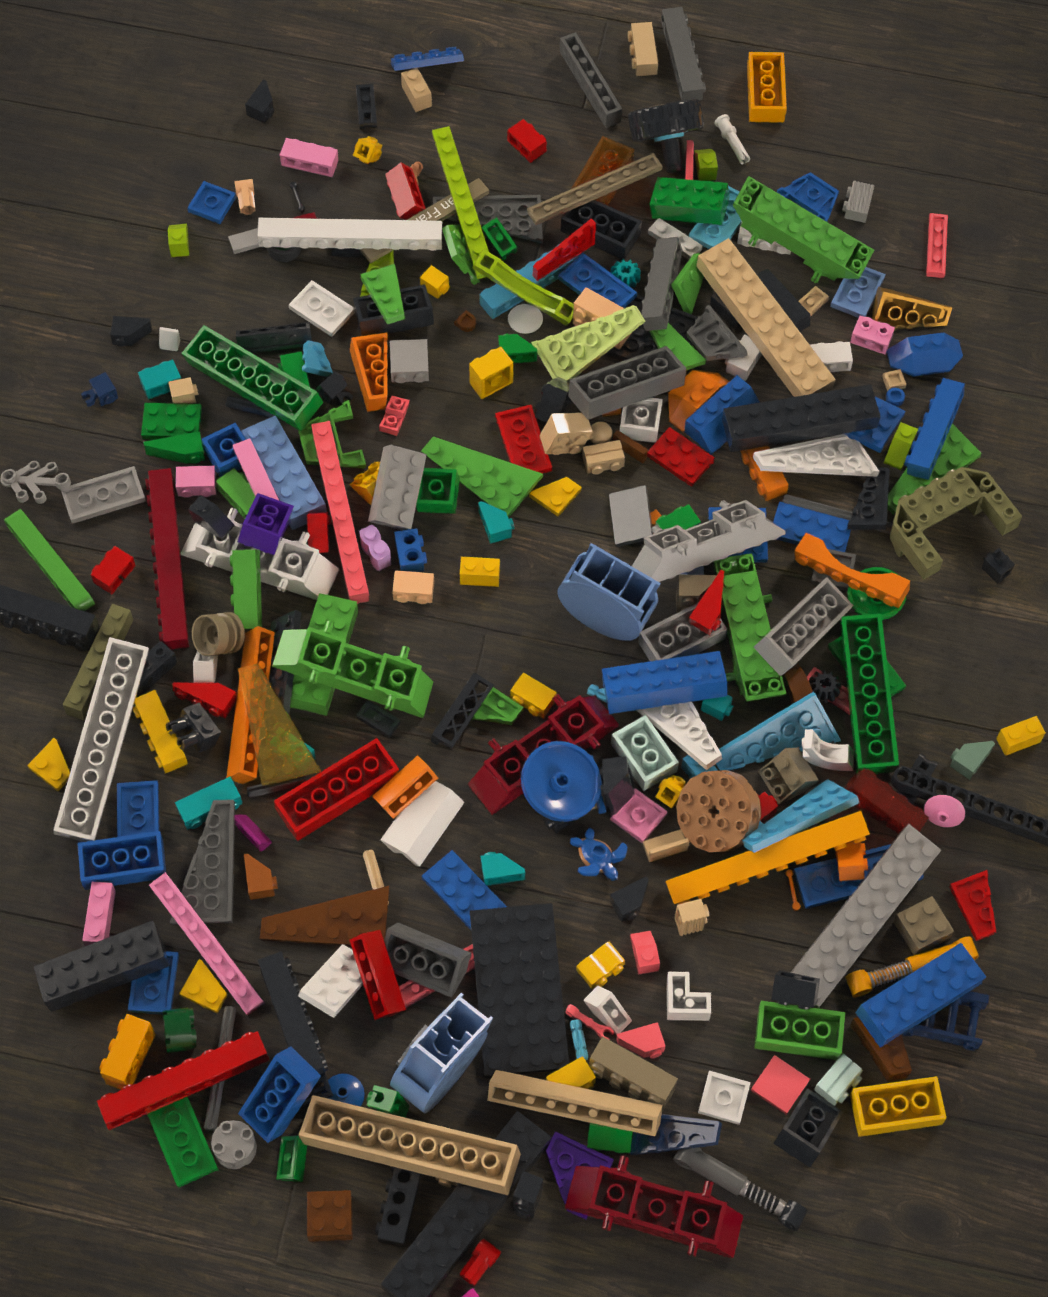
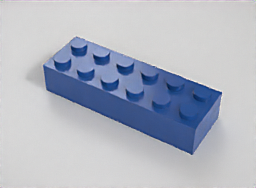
M720 651L602 669L603 688L609 714L727 696V678Z
M959 943L861 1004L855 1013L881 1048L978 987L986 976L963 944Z

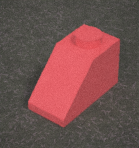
M651 931L630 934L638 975L659 971L660 960Z
M658 1022L617 1034V1044L643 1058L659 1057L665 1050V1043Z

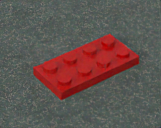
M532 405L495 413L510 463L542 474L551 472L552 465L548 454H545L540 439L541 432Z

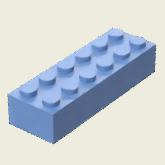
M276 415L241 430L246 440L251 439L279 501L294 506L289 521L292 530L307 524L308 513L326 512V504Z

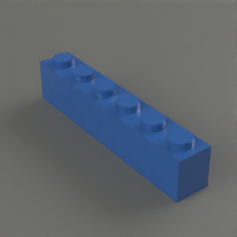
M943 378L941 384L936 386L935 398L931 399L929 403V413H925L923 427H919L917 432L918 439L913 441L911 446L912 453L907 455L905 460L908 475L929 480L964 397L965 383Z

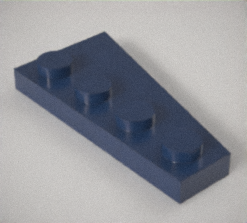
M661 1114V1122L656 1136L634 1132L630 1154L640 1155L718 1145L722 1123L714 1120Z

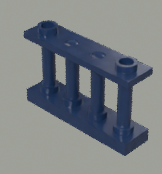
M970 991L952 1002L949 1008L946 1031L933 1028L935 1013L926 1019L925 1026L916 1025L902 1035H916L957 1044L967 1050L979 1049L983 1039L975 1038L979 1010L986 1008L989 1002V995ZM960 1005L969 1006L971 1009L967 1036L954 1033L958 1006Z

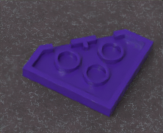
M557 1132L554 1133L546 1150V1155L564 1205L566 1204L576 1166L600 1167L601 1165L611 1168L614 1159L591 1148H587V1146ZM566 1209V1211L575 1214L585 1220L588 1217L587 1215Z

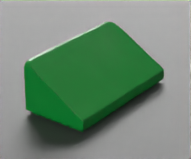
M299 1136L281 1137L276 1180L303 1182L307 1145L302 1142Z

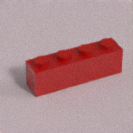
M381 930L362 933L350 939L349 941L374 1019L390 1017L405 1011L404 1001Z

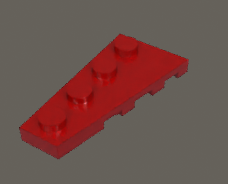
M592 218L533 265V277L536 281L595 245L596 222Z

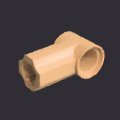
M253 179L235 181L240 213L250 215L256 211Z

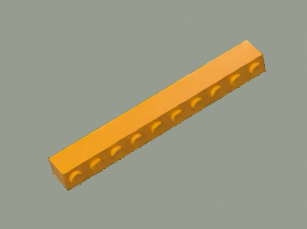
M859 811L784 838L755 853L747 851L667 880L666 883L674 904L690 902V899L698 896V899H703L711 896L710 891L717 889L718 893L730 889L729 885L737 882L739 886L748 883L749 877L756 875L757 879L769 875L768 871L776 868L778 872L787 869L788 863L795 861L796 865L806 862L808 861L807 857L815 854L817 858L826 855L827 849L834 847L835 851L847 847L846 843L854 840L855 844L867 840L865 836L870 833L862 812Z

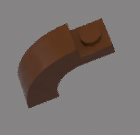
M795 664L782 675L785 690L792 704L812 693L810 683L798 664Z

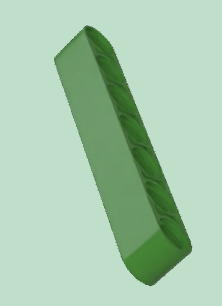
M21 509L4 519L9 530L72 608L86 611L95 605L86 589Z

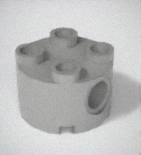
M224 1121L212 1135L211 1145L213 1153L218 1162L228 1169H239L242 1166L248 1165L256 1155L257 1145L253 1131L241 1121Z

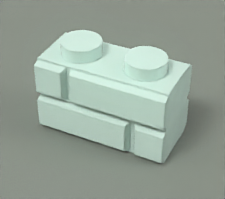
M842 1054L818 1082L814 1090L835 1106L837 1102L842 1104L849 1095L848 1089L851 1086L855 1088L862 1080L860 1075L863 1070L845 1054Z

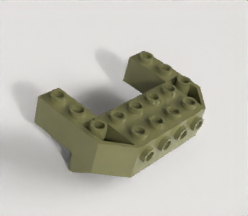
M960 467L956 470L952 469L940 479L935 478L929 485L921 486L911 495H904L898 500L890 539L898 557L905 555L923 580L938 572L943 562V559L924 536L923 530L965 507L974 516L983 511L1002 536L1019 526L1022 515L988 472Z

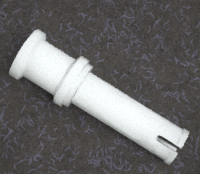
M728 115L719 116L714 122L715 126L719 127L722 132V138L727 139L740 164H744V162L746 164L749 162L750 156L737 137L736 128L731 125Z

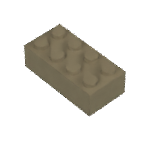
M603 1036L589 1061V1067L596 1078L608 1080L612 1087L618 1090L622 1088L633 1099H641L646 1102L663 1105L662 1112L676 1088L678 1078Z

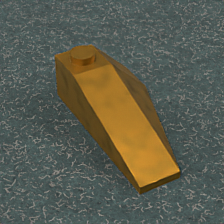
M878 287L873 302L872 319L880 323H887L895 327L894 330L947 326L952 307Z

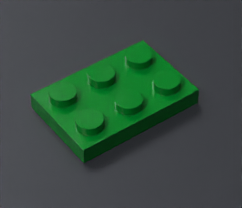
M145 403L141 432L142 439H162L199 432L201 404Z

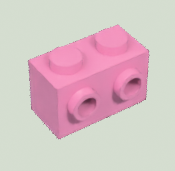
M859 316L850 343L885 355L895 327L887 323L874 321L869 317Z

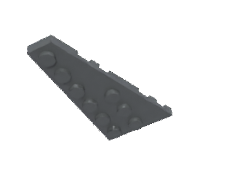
M541 195L484 196L474 202L481 228L497 217L509 235L543 244L542 223L535 225L527 213V208L541 203ZM433 197V204L445 197ZM457 213L447 218L448 220L459 222Z
M213 800L205 822L202 836H200L199 845L191 861L181 893L204 923H233L235 801ZM171 917L170 924H178L173 917Z

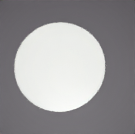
M521 304L510 311L508 322L516 332L528 334L540 328L543 316L540 310L533 305Z

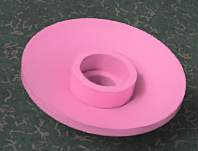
M947 795L931 797L924 807L926 817L932 823L941 827H955L965 817L964 806L957 799Z

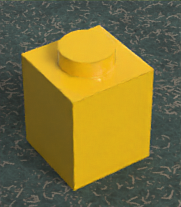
M431 265L420 277V285L425 284L427 292L438 299L448 291L449 277Z

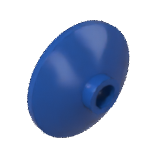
M338 1074L328 1080L331 1091L334 1096L328 1099L361 1107L365 1094L363 1085L356 1077L350 1074ZM346 1090L347 1093L344 1096H340L339 1091Z

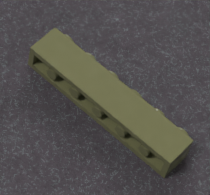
M115 604L111 605L63 703L66 715L85 721L109 637L124 641L133 622L131 610Z

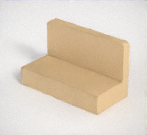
M681 829L643 841V847L649 862L687 851L689 846V840L684 838Z

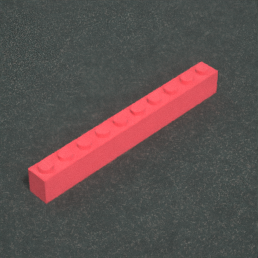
M330 421L311 424L312 436L349 600L357 601V604L369 602L368 587Z

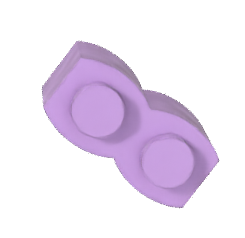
M370 525L360 530L361 547L370 556L373 567L380 571L390 566V549L381 540L378 529Z

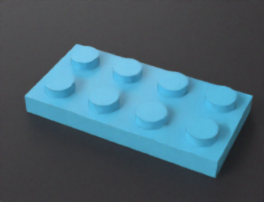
M728 186L730 198L723 224L697 223L689 233L690 238L707 249H711L728 238L731 239L741 226L742 221L733 206L739 191Z

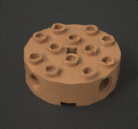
M729 770L702 772L691 778L681 790L676 806L678 824L684 837L688 838L696 848L707 852L731 851L743 845L742 839L758 829L761 818L760 799L756 791L753 790L748 780L742 775Z

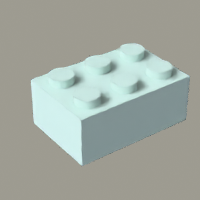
M646 715L612 734L611 745L620 757L627 756L633 777L643 791L677 772L678 760Z

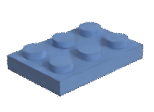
M865 267L859 279L843 278L830 307L858 318L859 316L866 317L875 299L877 289L881 287L886 274Z

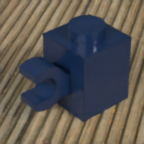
M106 372L90 379L91 390L81 393L82 399L90 398L85 401L87 407L94 405L96 399L101 406L111 404L118 399L116 388Z

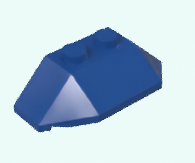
M946 333L907 337L887 349L890 367L898 370L901 369V372L911 376L950 372L963 357L959 340Z

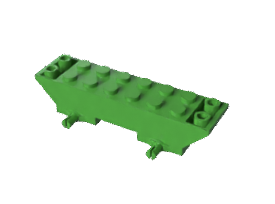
M748 176L733 203L742 221L741 227L748 230L752 235L748 241L749 245L752 243L751 246H755L758 239L765 240L771 245L775 241L805 259L803 263L811 267L815 272L811 278V281H814V283H818L821 276L828 277L833 281L836 278L859 279L874 252V249Z
M752 553L714 561L715 575H718L720 570L724 571L721 616L727 628L734 666L733 673L726 674L727 681L735 680L739 687L740 695L743 694L746 701L786 695L782 676L754 648L771 630L764 603L772 602L771 594L762 596Z
M326 620L324 630H317L312 627L301 630H283L272 667L307 678L309 683L317 684L318 682L386 705L385 709L393 710L395 708L421 718L424 717L433 681L421 670V665L407 659L409 647L402 646L400 656H392L387 653L380 655L346 643V639L332 633L335 622L332 621L330 623L331 620Z

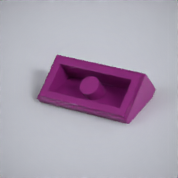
M235 815V826L259 851L262 852L272 843L247 815Z

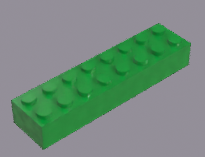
M203 325L181 353L192 367L272 415H276L277 418L299 431H302L323 403L317 391Z
M881 614L841 617L840 628L857 775L893 773L899 768L882 616Z

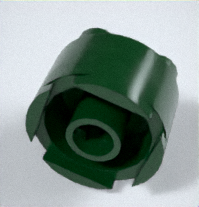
M193 1008L163 1010L167 1053L197 1048L196 1030L191 1029L194 1028Z

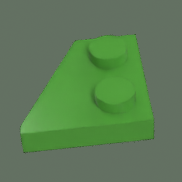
M493 687L472 719L512 725L523 712L524 707Z

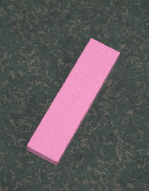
M251 439L232 445L255 497L257 493L279 500Z

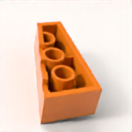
M387 333L351 338L350 353L367 412L386 409Z

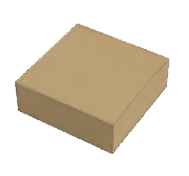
M901 369L883 373L882 378L887 391L891 388H906V382Z

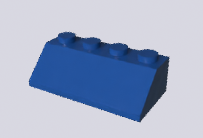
M737 375L686 419L684 432L712 455L727 442L722 423L723 409L760 402L752 387Z

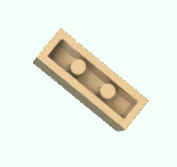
M652 22L631 23V31H628V42L631 41L632 43L630 45V55L634 57L632 59V69L636 70V76L657 75L658 59Z

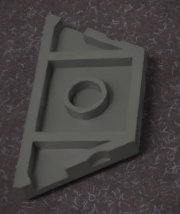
M710 305L706 306L704 314L701 317L699 316L695 324L687 331L688 339L706 361L747 356L745 347Z

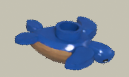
M591 828L586 831V838L579 839L576 837L570 839L571 845L578 847L579 856L586 865L578 868L579 874L596 876L599 873H604L610 881L617 880L618 872L612 866V863L620 862L626 857L627 845L625 843H621L618 849L612 852L606 843L594 839V831Z

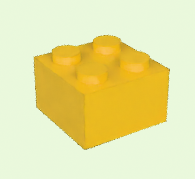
M502 347L492 349L486 355L475 358L469 363L470 384L481 399L513 383V361Z

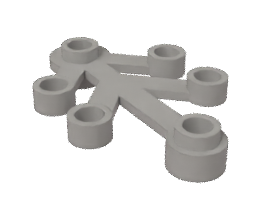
M31 461L27 466L16 472L12 469L5 470L0 478L1 484L4 487H11L16 493L17 500L21 503L26 502L29 496L27 491L22 490L19 484L27 485L38 504L44 503L47 498L37 485L57 486L58 489L63 491L69 489L71 485L69 475L66 473H60L55 478L42 477L46 474L54 475L58 472L55 462H49L45 467L41 468L37 461Z

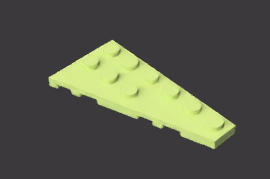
M633 305L616 311L611 315L597 318L592 322L583 323L564 330L559 334L545 337V339L536 340L531 343L537 348V353L552 379L560 377L570 382V379L579 375L646 321L637 306Z

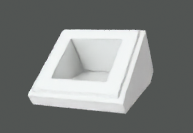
M160 327V349L177 351L180 344L179 331Z

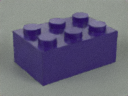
M257 493L242 524L237 542L247 547L261 550L264 553L275 555L289 524L294 506Z

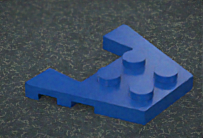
M811 172L791 182V185L777 189V193L787 199L789 198L826 222L829 220L839 194L837 189Z

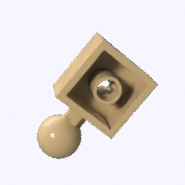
M582 413L552 414L540 434V439L545 454L580 453L587 440H591L594 444L610 442L613 432L610 425L605 422H596L591 426L589 420Z

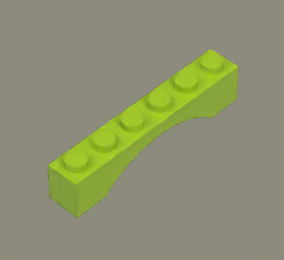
M483 249L472 269L565 326L571 322L574 309L573 303L536 285L510 268L501 259Z

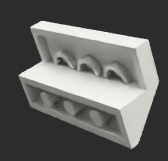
M435 781L398 814L381 838V841L394 853H402L415 866H420L460 810L464 801L451 789Z

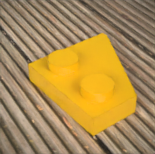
M565 477L531 491L529 497L559 517L581 492L582 487L568 477Z
M53 738L27 766L51 787L59 791L68 782L70 771L57 740Z
M199 959L182 988L180 996L218 1014L227 997V993L204 962Z

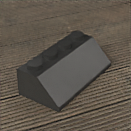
M396 923L389 927L384 940L394 974L446 996L453 997L467 972L471 952L401 923Z

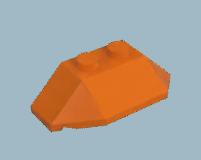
M692 370L686 375L684 386L673 389L668 393L669 422L684 432L686 419L730 381L716 372Z

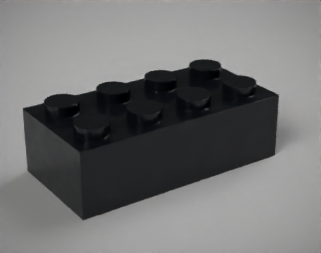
M596 200L564 213L561 218V232L571 235L592 218L596 222L595 245L593 246L620 259L625 260L641 235L642 221Z

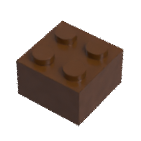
M351 1190L307 1192V1237L309 1242L353 1240Z

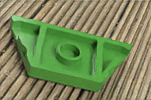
M447 225L443 227L442 230L451 258L464 274L469 272L473 285L479 283L480 280L477 279L475 270L472 269L473 264L461 225Z

